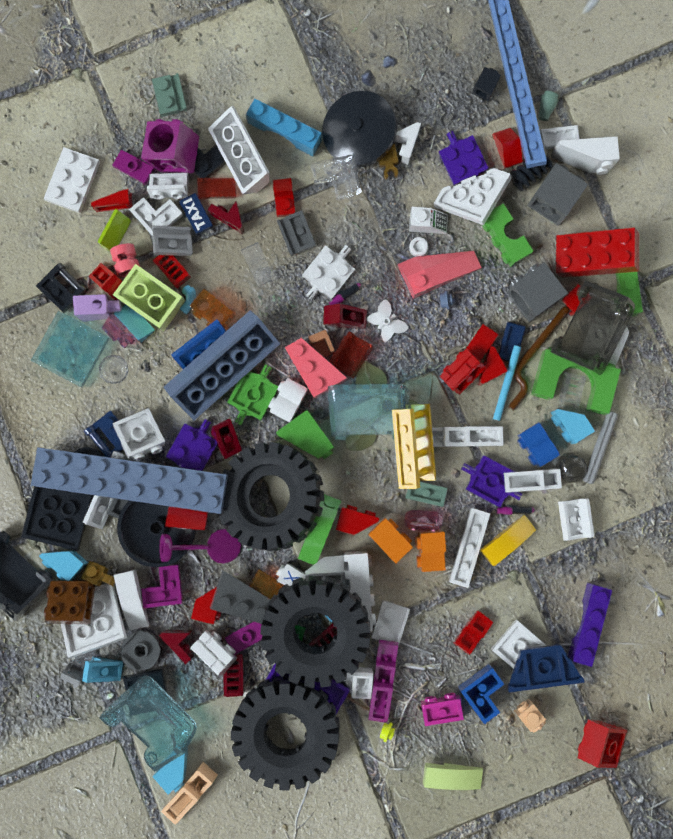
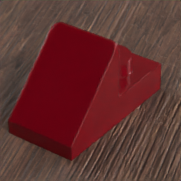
M235 201L228 213V210L219 204L218 206L210 205L208 212L212 217L240 234L244 232L237 201Z
M230 418L212 426L211 435L216 439L224 459L242 451Z
M163 631L159 636L186 665L194 657L192 654L193 650L187 643L183 644L181 641L192 631Z

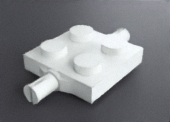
M325 245L302 274L312 286L306 294L310 300L318 292L324 293L332 299L354 272L355 268L345 260V257L351 251L348 246L345 245L338 254Z

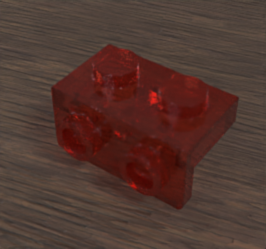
M349 331L343 337L337 351L333 353L330 363L341 373L354 379L373 346Z

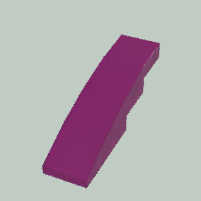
M379 639L368 716L370 721L388 723L398 642Z

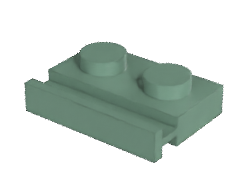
M178 73L172 76L167 75L152 79L161 117L177 114L180 111H187Z

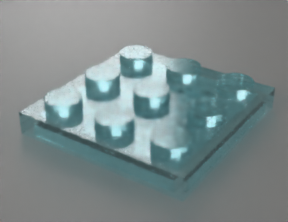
M58 311L30 361L83 388L110 338Z

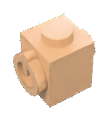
M530 699L521 702L517 709L514 710L530 732L541 730L546 723V719Z

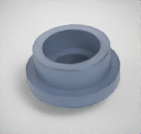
M447 290L444 293H440L442 308L448 310L450 305H453L452 294H448Z

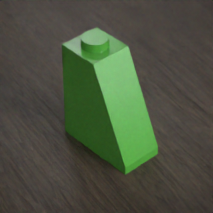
M308 410L276 432L282 439L318 459L322 457L325 460L333 454L332 449H334V446Z

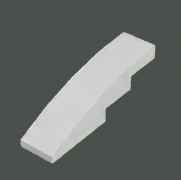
M503 426L432 428L434 447L503 446Z

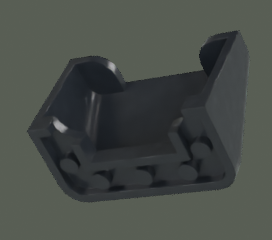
M2 530L0 531V608L14 621H17L48 589L50 581H53V577L46 570L37 571L11 546L9 541L11 537Z

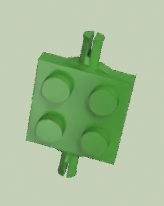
M265 364L260 374L249 371L238 381L227 403L240 411L234 422L242 425L246 415L253 416L262 421L279 387L267 379L272 369L270 366L268 367Z

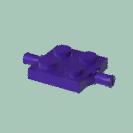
M451 131V134L450 132L446 134L451 144L438 151V154L453 186L461 184L462 180L472 176L478 177L480 174L488 171L489 168L473 135L463 140H457L454 131Z
M204 419L200 428H193L184 423L166 457L174 461L178 468L203 471L218 444L215 439L206 433L211 422Z
M484 455L477 466L472 467L464 462L461 470L470 474V481L465 490L497 507H501L504 499L509 495L520 500L521 497L519 496L523 494L521 492H505L504 473L514 471Z

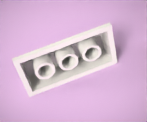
M231 106L208 130L242 194L258 193L269 183L270 173L235 107Z

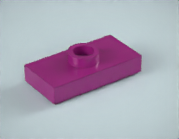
M123 150L119 152L112 164L113 168L144 185L147 184L150 174H153L155 170L154 167Z
M251 622L225 637L227 643L236 651L235 654L261 640V624Z

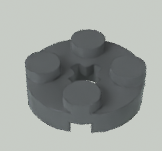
M145 630L131 633L122 643V660L133 670L151 668L158 661L162 650L158 638L153 633ZM138 645L145 647V655L143 653L137 654Z

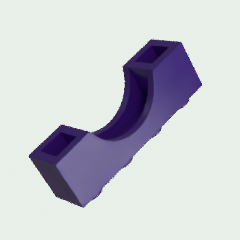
M587 582L582 600L583 616L581 625L576 636L572 638L568 653L569 659L573 662L590 667L593 666L612 594L611 589Z

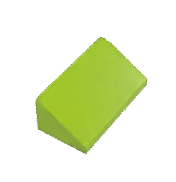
M115 209L98 239V243L109 251L111 248L119 245L131 220Z

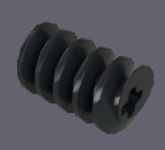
M546 156V165L527 168L525 161H523L522 165H518L516 169L510 172L511 180L515 187L520 191H524L523 185L529 188L530 184L528 181L534 184L536 182L535 177L541 179V173L546 175L548 173L547 168L549 170L553 168L551 160Z

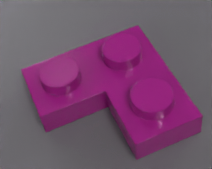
M179 564L159 567L160 586L141 589L143 608L182 604L183 596Z

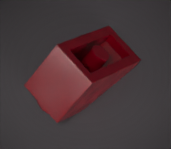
M345 304L324 306L323 325L336 328L366 329L367 310Z

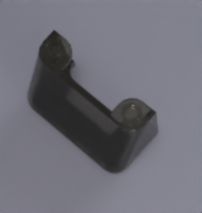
M585 281L577 290L578 300L580 301L579 306L564 336L553 340L551 353L593 373L602 375L632 317L635 304L625 295Z

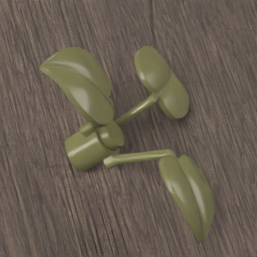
M367 361L360 366L357 372L356 388L362 396L368 397L373 394L376 398L380 399L377 406L379 413L368 424L362 419H355L347 424L344 435L346 448L350 451H361L370 447L375 442L377 435L376 431L370 426L381 415H388L392 413V410L397 409L393 399L384 398V396L377 394L385 389L387 378L381 369ZM405 399L399 402L398 409H409L412 404L419 403L414 400Z

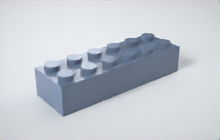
M250 310L163 388L195 420L280 343L263 322Z

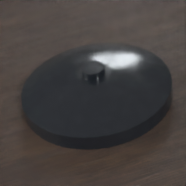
M354 91L340 97L329 108L322 126L323 141L329 153L341 164L355 168L370 166L381 160L391 149L397 133V121L391 106L383 97L370 91Z
M130 500L123 507L117 523L118 539L125 553L137 563L148 567L168 566L177 562L189 551L172 550L171 559L167 562H162L160 558V538L162 534L170 535L172 545H192L196 529L165 526L169 506Z

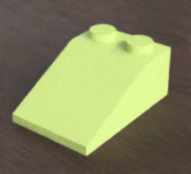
M136 264L113 294V296L163 332L185 302L181 295Z

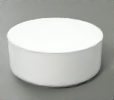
M416 237L410 242L409 251L413 256H424L427 253L428 243L424 238Z

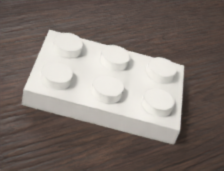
M63 147L44 200L81 214L100 164L99 159Z
M515 620L491 650L514 669L520 649L546 645L519 621Z

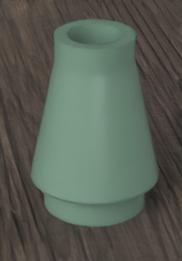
M545 91L541 95L537 117L539 120H549L550 115L559 102V95L557 93Z

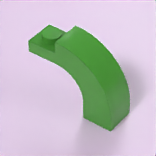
M324 494V501H321L319 505L323 508L321 517L316 516L314 522L317 525L312 532L308 531L298 557L299 560L312 565L318 562L341 504L340 500Z

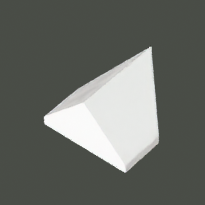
M359 667L353 675L348 672L346 680L343 682L350 688L351 698L371 699L372 668Z

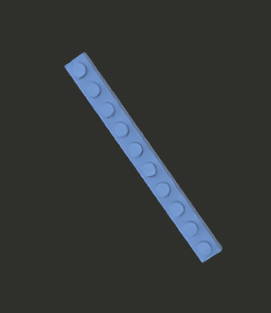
M488 0L526 167L546 165L545 151L509 0Z

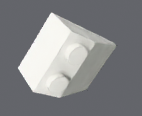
M618 136L560 140L551 153V158L588 173L604 175L620 159Z

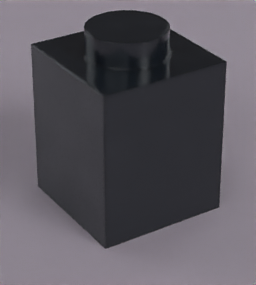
M484 67L473 88L472 94L488 102L500 80L501 74L493 68Z

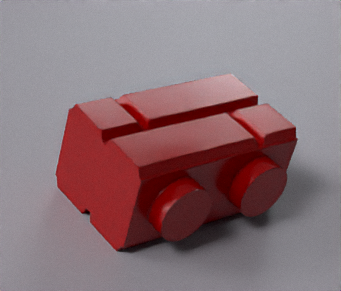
M466 348L457 354L456 360L451 365H447L443 369L440 377L454 392L460 395L487 367Z

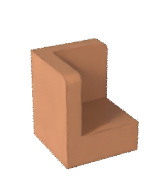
M326 329L308 336L312 348L324 358L335 353Z

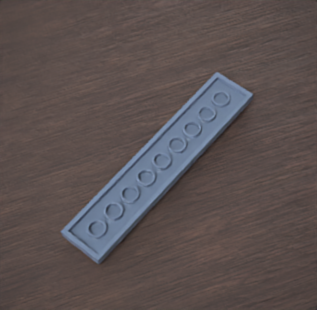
M37 447L30 486L222 514L228 475Z

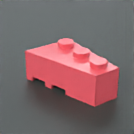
M302 338L285 347L315 399L348 380L346 376Z

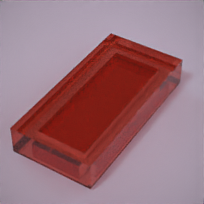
M197 178L198 199H236L235 179Z

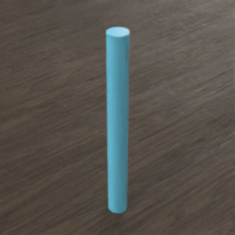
M515 345L513 347L493 416L495 420H501L522 347Z

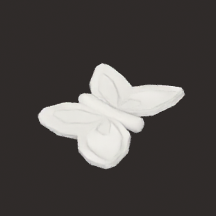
M383 300L380 303L378 312L372 313L367 317L368 322L378 325V329H382L381 335L384 342L391 339L394 333L399 334L408 330L405 322L399 319L393 320L396 318L395 314L390 316L392 309L391 304L387 300Z

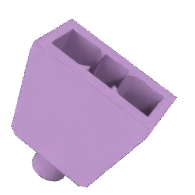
M104 294L73 296L74 315L83 322L111 319L112 312L122 310L120 300H111Z

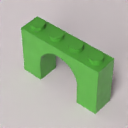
M549 347L542 351L531 392L532 396L547 400L553 399L560 374L565 369L575 368L584 372L591 383L586 410L601 415L610 414L621 369L615 368V365L611 363H604V365L596 363L597 360L593 358H578V355L574 353H559L560 350Z

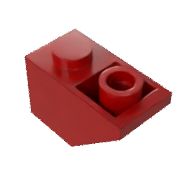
M347 504L346 508L342 507L336 530L356 535L379 522V517H375L376 513L365 510V513L358 512V507Z
M217 587L195 600L191 619L213 625L216 620H220L222 612L210 609Z

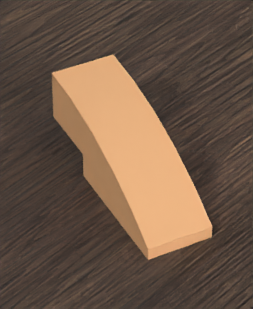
M203 762L161 812L176 825L212 785L218 774Z

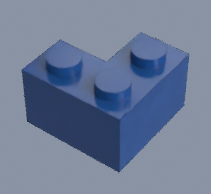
M488 664L459 685L458 688L484 725L500 713L489 698V695L502 687L504 683L490 664Z

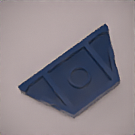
M554 644L520 649L507 689L510 693L585 683L562 646Z

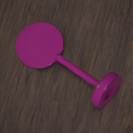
M220 529L212 533L207 544L172 545L170 535L162 534L160 538V558L162 562L169 561L172 557V550L207 549V553L212 560L225 564L236 559L240 552L241 544L238 542L239 539L233 538L227 532V529Z

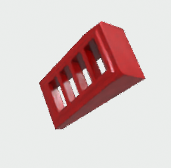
M124 189L91 202V207L96 212L130 209L133 207L132 194L129 189Z
M158 255L152 261L177 289L191 278L190 274L173 255H168L169 258L162 264L159 261L166 255ZM173 261L174 263L165 270L164 267ZM176 266L178 267L172 274H169V273H168V272H170L174 267H176ZM182 271L183 273L174 280L173 277Z

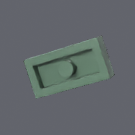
M420 482V488L407 489L405 498L443 507L447 488Z

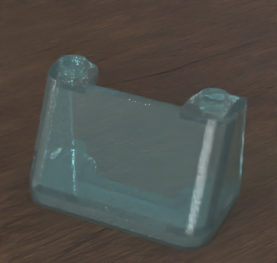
M403 384L328 386L331 436L335 437V440H346L350 435H389L395 440L392 410L409 409V389Z
M143 676L108 706L99 717L109 727H115L122 722L147 746L144 752V760L154 772L183 755L197 730V725L193 718L150 676Z

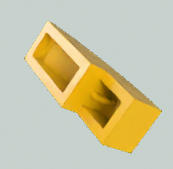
M523 515L495 536L480 551L489 563L495 566L527 540L536 529L528 518Z

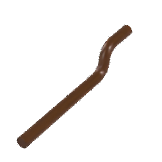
M563 306L516 365L514 377L519 383L521 390L508 406L512 411L517 408L528 393V384L522 377L521 371L569 312L566 307Z

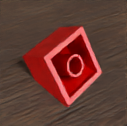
M588 719L584 726L582 742L578 747L579 753L577 758L597 768H617L627 729L599 720Z

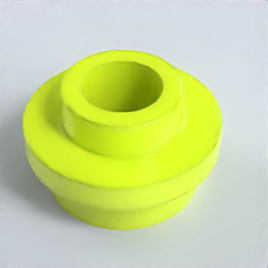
M384 723L381 730L380 738L384 739L386 743L388 739L392 740L395 728H392L393 723Z

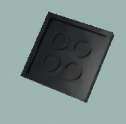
M34 486L21 538L79 551L86 526L83 521L92 502L93 495Z

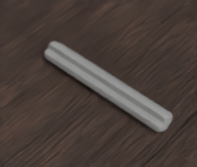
M610 411V414H607L583 478V481L593 484L595 482L618 414Z

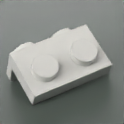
M187 173L150 174L149 186H147L150 198L163 199L172 197L174 199H181L182 197H188L189 176Z
M588 498L558 502L563 540L594 537L591 506Z

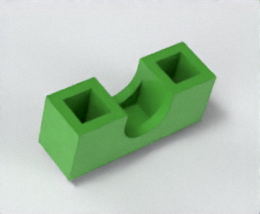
M503 203L493 209L482 227L486 232L490 233L493 245L500 249L503 261L512 267L529 257L533 253V249L524 235L518 239H510L505 235L504 228L511 224L513 218Z

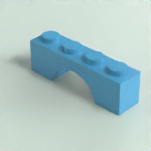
M255 98L246 113L248 124L262 131H272L283 136L297 149L312 157L322 142L321 132Z

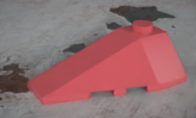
M474 251L418 256L398 264V268L413 299L482 268Z

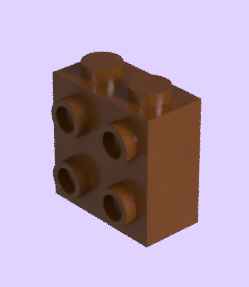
M50 581V587L47 589L48 602L44 609L45 621L52 624L90 625L95 585L89 581Z

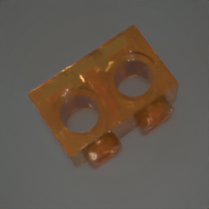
M205 289L190 304L193 310L191 313L199 320L202 318L208 322L206 326L214 322V317L217 314H222L223 320L220 323L225 329L235 317L233 311ZM203 302H207L209 307L204 311L200 310V305Z

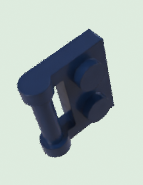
M111 410L84 430L86 436H90L105 455L104 457L111 458L113 451L120 453L124 450L113 427V423L119 421V419ZM100 428L115 448L110 450L95 431Z

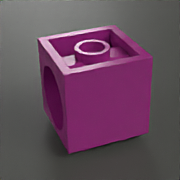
M161 119L147 121L141 159L163 173H194L200 136L178 119H172V121Z

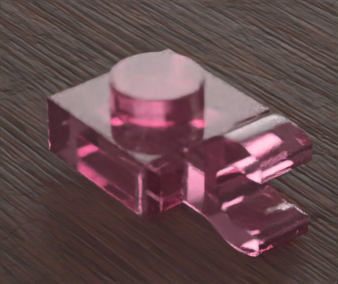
M115 314L109 316L102 326L107 335L113 341L118 340L123 348H126L129 343L132 345L136 340L132 334L124 332L126 327Z

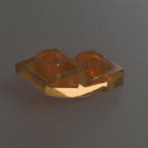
M258 569L249 584L251 588L269 599L274 594L277 595L279 589L284 586L260 569Z

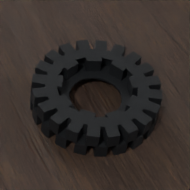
M264 442L254 444L255 449L247 447L240 451L242 457L234 456L229 462L232 466L230 471L224 469L222 473L228 475L222 510L223 514L219 518L224 526L229 527L227 532L233 538L239 539L238 542L245 546L266 551L285 550L293 547L294 542L300 543L307 537L305 533L307 531L312 532L317 525L314 520L316 516L321 517L323 508L319 505L320 501H324V491L320 490V486L323 485L321 475L316 473L318 469L313 462L309 461L308 457L287 445L284 446L275 442H270L269 445ZM268 475L282 478L286 482L290 494L285 510L272 518L259 516L253 510L250 503V493L253 485L260 478Z

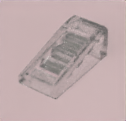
M565 371L557 409L577 413L586 381L584 375ZM570 379L578 380V384L571 383ZM568 387H574L577 389L576 391L568 390ZM566 394L574 395L575 399L567 398ZM564 402L574 403L573 407L564 405Z

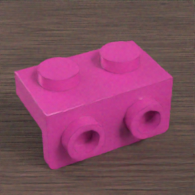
M447 693L441 698H436V696L426 697L425 700L421 701L424 725L430 726L464 720L461 697L456 695V693Z

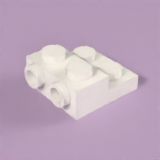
M149 408L113 423V427L129 461H141L145 458V454L150 452L157 454L165 446V440Z

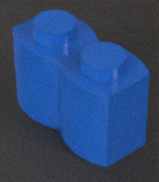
M539 422L517 435L519 446L523 450L526 449L528 451V459L533 466L542 467L560 455Z

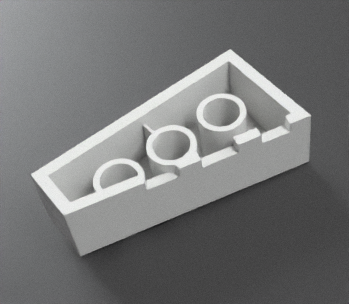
M367 551L344 552L346 585L350 587V593L356 592L362 599L361 604L362 606L365 605L368 612L370 631H373V625H376V616L371 611V606H375L374 594H370V586H373L372 574L369 575V567H372L371 555H368Z

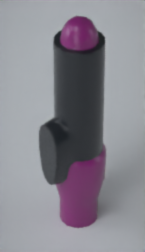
M354 283L345 291L340 290L335 294L334 299L329 302V305L342 303L346 298L358 291L361 284Z
M508 504L505 507L497 508V514L505 515L532 514L535 512V509L531 506L518 507L517 504Z

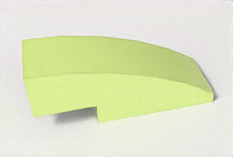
M425 763L423 785L425 788L446 790L481 789L483 768L444 763V765Z

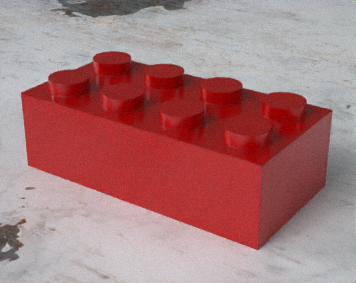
M635 227L556 235V274L561 278L639 272V232Z

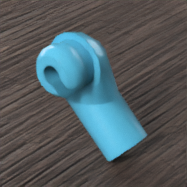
M189 285L184 286L182 289L186 301L180 308L186 315L197 301L196 290Z

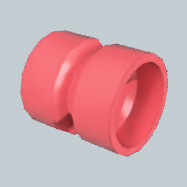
M121 244L110 249L112 260L116 262L114 267L117 277H126L135 264L140 267L138 259H135L137 254L134 244Z

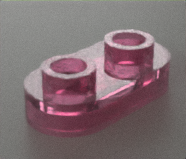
M410 510L404 517V525L410 530L438 531L443 524L442 515L436 511Z

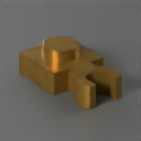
M393 144L389 152L378 161L380 168L385 167V180L388 179L387 173L390 171L394 173L395 178L398 177V169L394 166L398 164L395 144Z

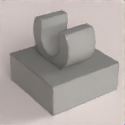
M70 661L62 672L60 679L64 680L65 684L67 682L73 684V687L76 688L83 680L84 666Z

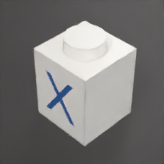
M287 563L286 566L281 565L276 573L279 576L277 581L283 585L288 584L291 586L293 580L301 577L305 580L306 578L305 572L290 563Z

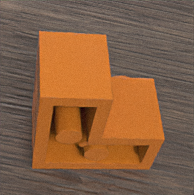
M384 518L368 535L396 564L413 548L410 545L412 540L404 532L400 534L396 530L399 526L391 518L389 520Z
M441 530L418 532V536L415 537V548L419 549V556H416L417 568H421L422 572L446 570L444 552H446L445 532Z

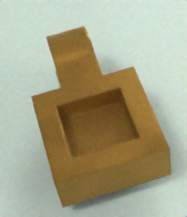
M89 561L81 579L99 587L102 582L111 586L115 584L114 578L106 574L108 568Z

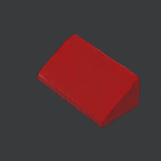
M169 506L165 526L206 530L208 512Z

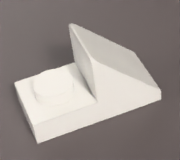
M419 122L396 133L395 142L402 144L399 154L402 156L401 163L409 164L421 126Z

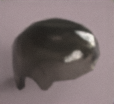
M573 452L564 453L556 463V468L560 469L561 478L568 483H577L586 476V462L578 454Z

